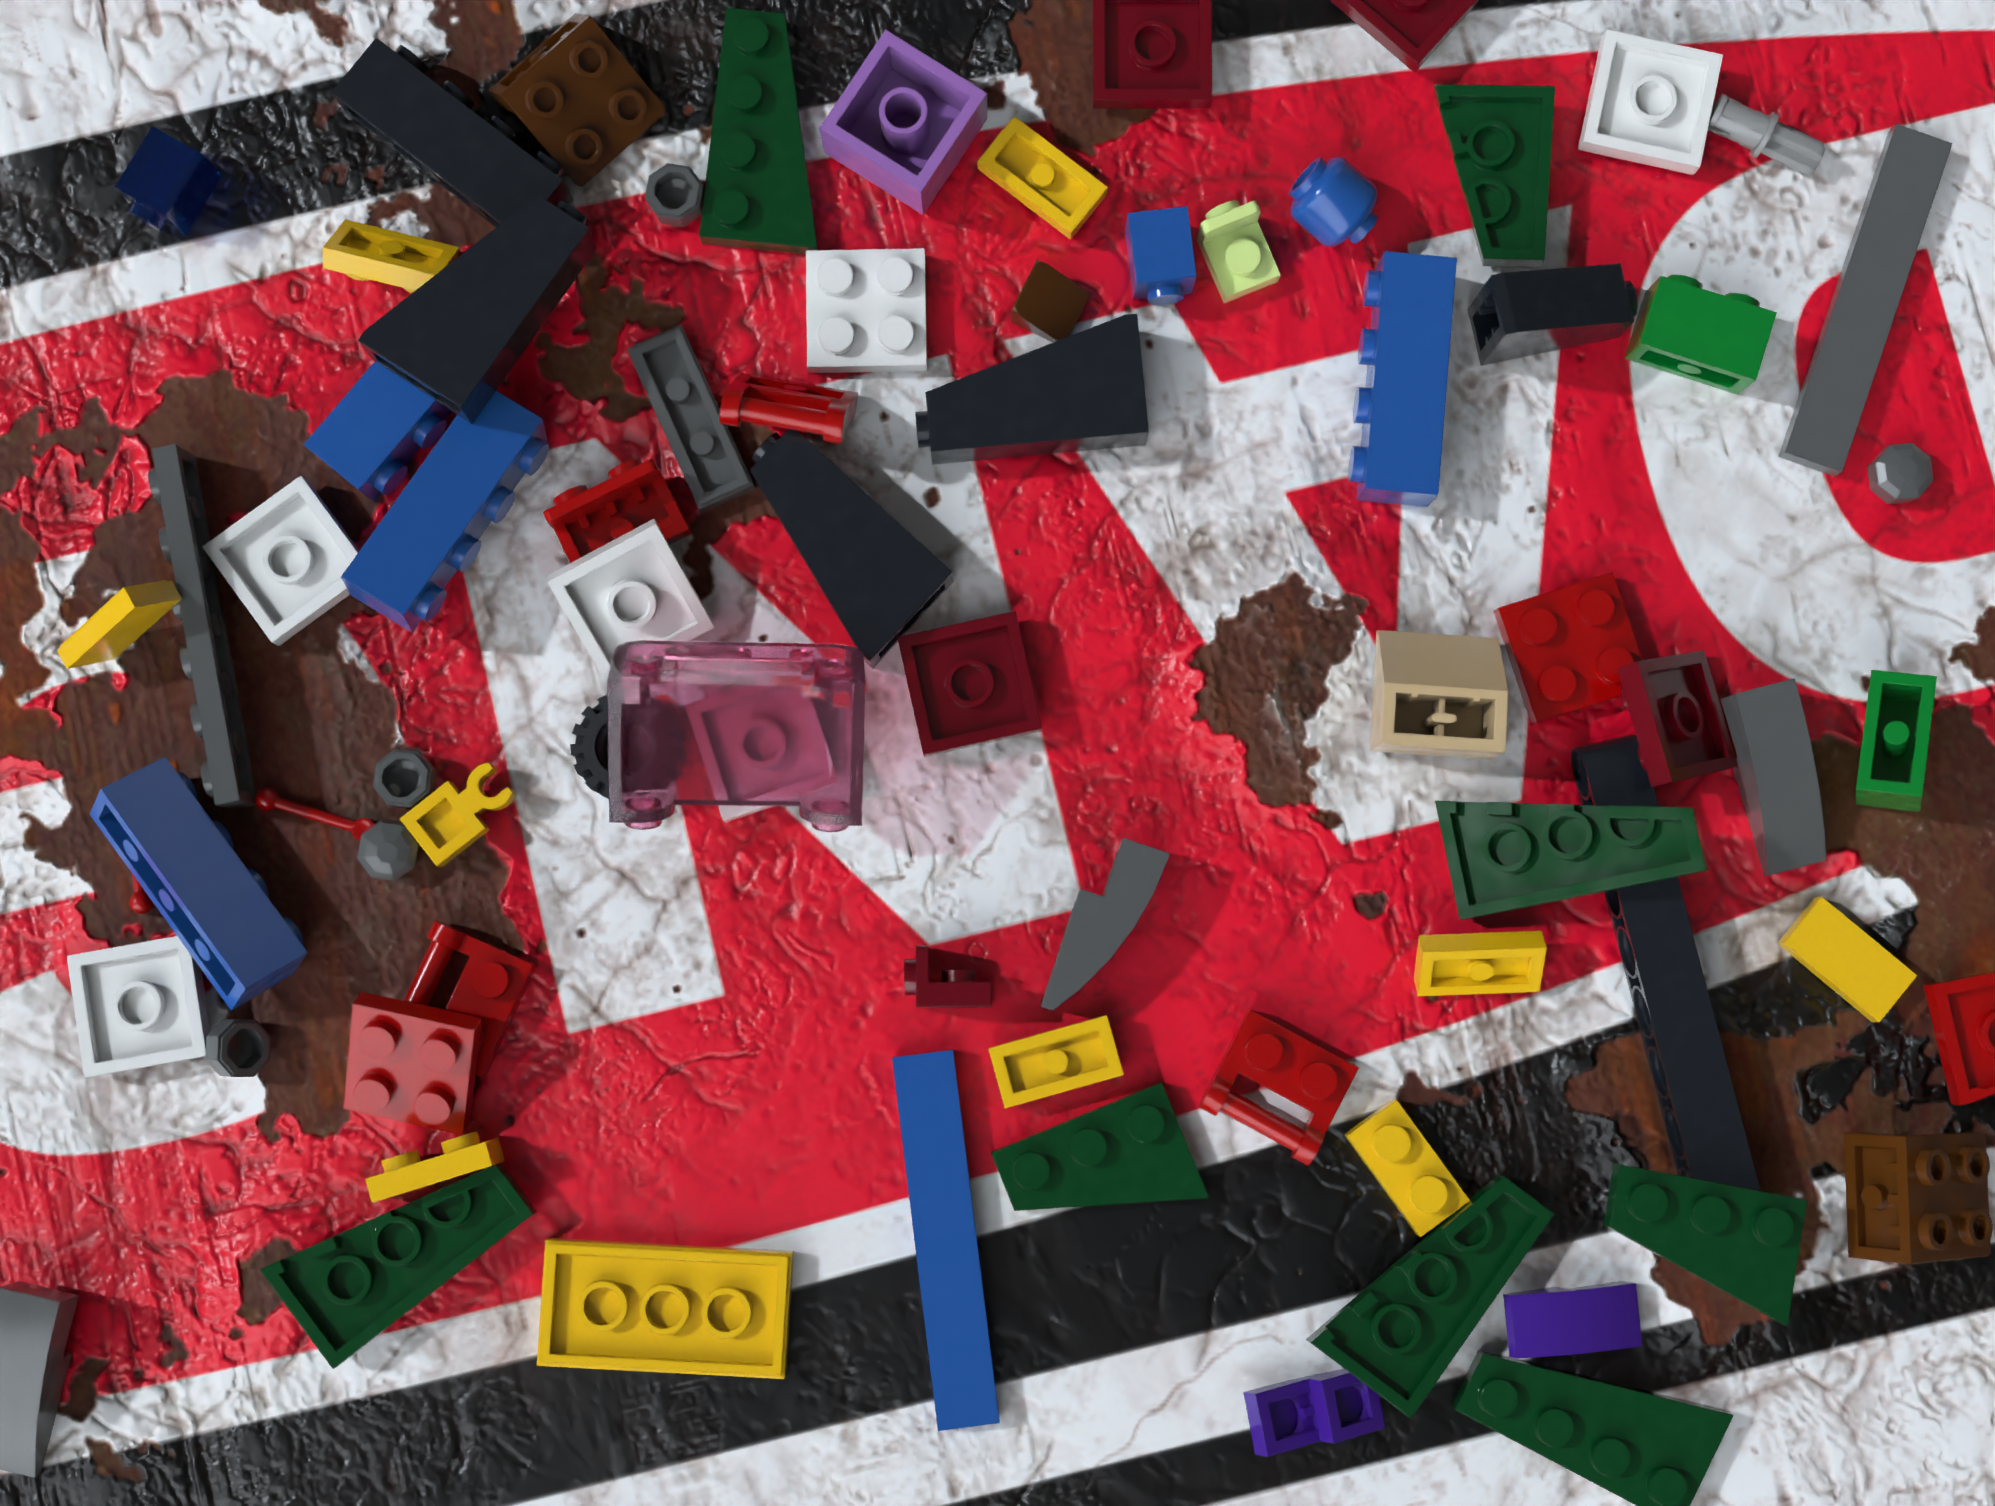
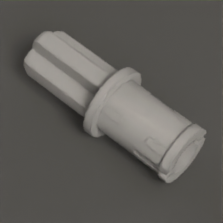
M1723 93L1712 107L1708 131L1726 137L1750 149L1749 155L1757 158L1762 153L1800 172L1811 174L1819 165L1826 149L1821 141L1778 122L1779 114L1771 112L1769 115L1741 104V102Z

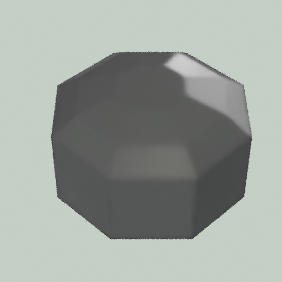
M667 163L649 176L645 199L662 224L684 227L702 215L705 189L691 167Z
M1913 443L1887 446L1878 453L1867 467L1870 490L1887 504L1912 502L1919 498L1933 481L1931 457Z
M394 749L376 763L373 788L389 806L414 808L435 791L437 770L423 753Z
M382 819L362 833L357 859L371 877L395 881L415 867L419 843L402 822Z
M222 1019L206 1036L205 1060L219 1076L254 1077L270 1060L271 1036L257 1020Z

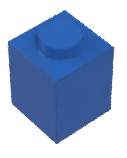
M1188 206L1128 213L1125 239L1133 300L1148 299V303L1151 305H1168L1183 300V294H1192L1197 276Z

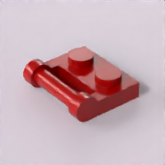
M741 373L724 390L720 407V424L740 427L743 421L823 435V441L842 444L846 428L855 417L858 392Z
M434 920L427 935L432 941L404 1001L428 1006L453 951L457 950L470 956L445 1010L482 1018L476 1075L484 1077L489 1071L537 964L451 925Z
M1248 1009L1202 1096L1199 1108L1214 1116L1218 1112L1227 1115L1292 1150V1158L1309 1166L1318 1153L1325 1133L1359 1067ZM1237 1074L1245 1076L1310 1111L1311 1114L1304 1128L1230 1090Z

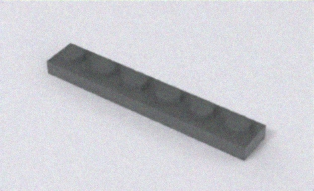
M177 444L151 448L155 468L149 469V485L155 501L162 505L165 526L159 528V542L165 559L168 562H172L175 587L182 598L172 607L175 617L183 622L186 643L180 646V660L187 678L193 679L197 702L192 703L190 707L191 721L196 735L204 740L207 762H203L201 765L203 786L207 795L210 798H214L215 805L230 809L256 805V789L216 567L202 547L211 539L196 457Z

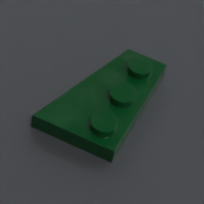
M1434 84V95L1482 265L1543 268L1546 246L1555 86Z
M1161 1082L991 1151L1014 1211L1209 1198Z
M1613 1163L1604 1226L1788 1327L1807 1200Z

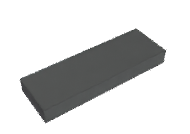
M682 325L627 348L700 512H706L755 490L756 488L728 426L720 424L719 406Z

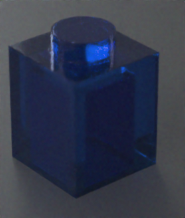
M152 126L115 185V188L133 203L128 212L143 223L160 232L164 225L168 224L186 235L223 175L204 155Z

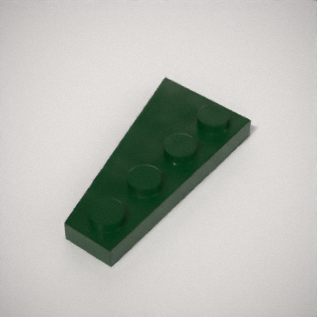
M726 8L699 233L702 244L806 254V250H818L785 13Z
M1435 801L1459 920H1469L1710 871L1695 808Z
M498 1163L259 1270L332 1369H335L533 1216L537 1210L504 1166Z
M1497 1175L1470 1198L1467 1204L1450 1215L1306 1339L1410 1419L1554 1215V1213L1505 1176Z
M1478 1350L1451 1404L1456 1411L1636 1506H1690L1734 1416L1726 1410L1706 1405L1704 1407L1665 1395L1626 1388L1611 1382L1591 1377L1585 1378L1561 1372L1554 1368Z

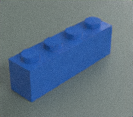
M1384 251L1375 270H1367L1363 288V306L1372 307L1370 329L1362 328L1358 347V364L1367 365L1366 387H1357L1353 408V422L1363 424L1361 446H1352L1348 468V481L1358 483L1356 500L1428 507L1438 496L1457 258Z
M374 362L303 445L375 502L381 494L387 495L401 484L408 471L406 464L420 448L427 449L431 447L441 437L447 426L445 419L452 411L379 363Z
M497 391L473 424L457 415L342 574L341 579L350 595L411 633L415 631L422 619L426 622L430 621L442 607L447 595V591L444 588L457 570L460 572L466 571L476 559L481 548L479 538L491 521L496 524L501 522L511 509L515 500V492L513 490L525 473L530 476L533 475L544 462L549 451V445L547 444L548 438L543 419Z
M163 757L100 789L90 816L231 1011L294 974L308 953L304 948V940L300 930L292 920L286 917L282 918L269 900L268 889L261 876L253 869H247L234 852L233 842L227 829L219 821H212L198 802L196 788L187 775L182 772H176L168 759Z

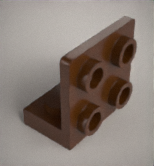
M578 13L571 16L488 90L504 110L516 114L555 162L567 173L572 182L580 187L586 185L665 113V107L593 18L589 15Z
M1970 1131L1920 1135L1869 1132L1844 1133L1849 1258L1920 1264L1987 1257L1990 1255V1239L1993 1232L1988 1198L1990 1161L1986 1152V1136L1983 1132Z

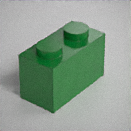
M1660 276L1644 293L1624 359L1737 395L1755 382L1777 312L1759 307L1760 302L1757 299L1745 294L1728 293L1721 295L1702 289L1703 285L1701 282L1688 276Z
M1871 670L1856 785V805L1920 812L1937 676Z

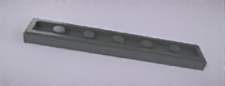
M1895 124L1889 130L1778 457L1834 477L1842 473L1953 143L1899 124Z

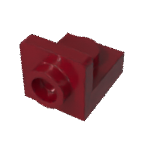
M916 945V959L904 960L905 996H916V1008H991V982H979L978 970H942V982H930L929 945Z

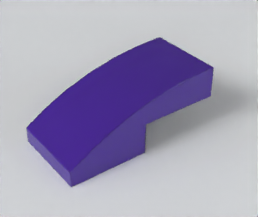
M1617 1281L1570 1289L1548 1287L1503 1294L1509 1357L1562 1356L1642 1346L1636 1283Z
M1345 1369L1292 1379L1243 1392L1255 1455L1270 1457L1320 1441L1334 1444L1385 1428L1379 1395Z

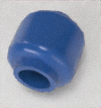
M1318 157L1300 174L1288 192V195L1293 198L1290 209L1292 218L1326 247H1335L1347 239L1353 244L1358 243L1368 234L1378 220V216L1372 212L1378 199L1376 185L1343 157H1333L1327 161Z

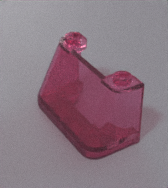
M662 640L626 642L615 648L607 678L609 822L624 823L632 829L647 830L659 827L662 824V820L672 816L675 811V805L799 806L801 818L811 822L814 829L823 832H838L847 829L848 826H862L865 670L864 654L861 650L842 644Z

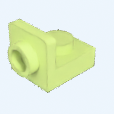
M1237 200L1218 205L1205 215L1206 220L1200 224L1196 240L1224 304L1277 283L1281 276L1258 223L1261 211L1256 200L1241 206Z

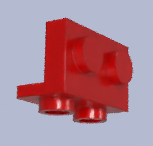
M640 458L625 461L608 472V480L590 489H587L586 485L570 488L553 499L555 506L543 512L548 524L554 529L570 563L652 519L656 520L669 545L692 534L661 470L653 459L643 463Z

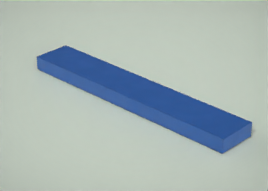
M954 1050L892 1057L938 1431L997 1424L1000 1423Z

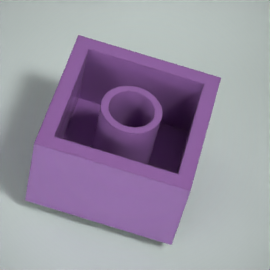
M885 29L819 127L824 153L924 215L988 119L987 93Z

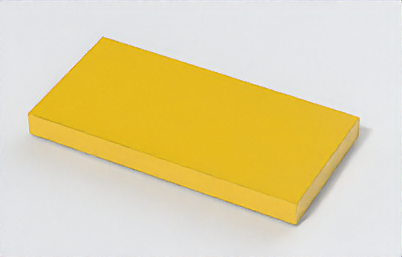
M548 1238L545 1240L537 1366L785 1379L787 1372L794 1251Z

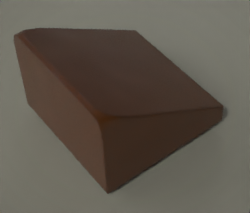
M1037 260L1012 308L1011 323L1050 342L1064 339L1071 335L1090 297V293L1050 265Z

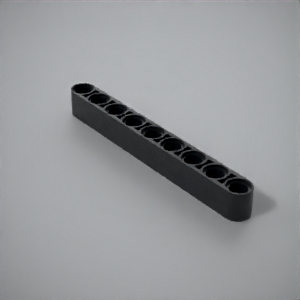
M1635 734L1582 745L1571 750V766L1581 805L1659 807L1654 787L1651 788L1648 774L1639 760V743ZM1678 877L1604 892L1677 1174L1760 1190Z

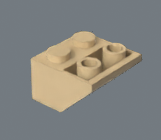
M1386 630L1376 631L1370 751L1492 759L1505 753L1508 686L1499 638Z

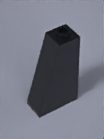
M537 195L368 327L360 336L358 342L372 360L470 424H473L597 250L588 228L589 220L580 211L564 201H559L554 206Z
M1137 314L1120 316L925 392L927 411L915 412L918 448L930 447L932 465L1145 446L1149 428Z
M788 429L782 436L775 432L754 453L752 459L756 464L750 471L862 659L873 669L897 644V637L904 636L954 582L953 571L797 430Z

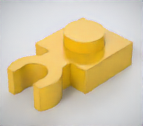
M484 763L476 767L468 777L467 788L462 792L459 791L453 782L447 781L400 818L401 822L437 867L445 866L490 830L481 819V814L486 810H502L508 807L516 798L517 794L509 787L502 790L495 797H488L485 794V781L498 771L493 764Z

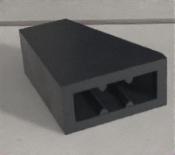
M1620 263L1494 274L1490 276L1467 310L1480 365L1483 366L1619 338L1634 322L1633 316L1637 314L1638 302L1632 282L1624 280Z

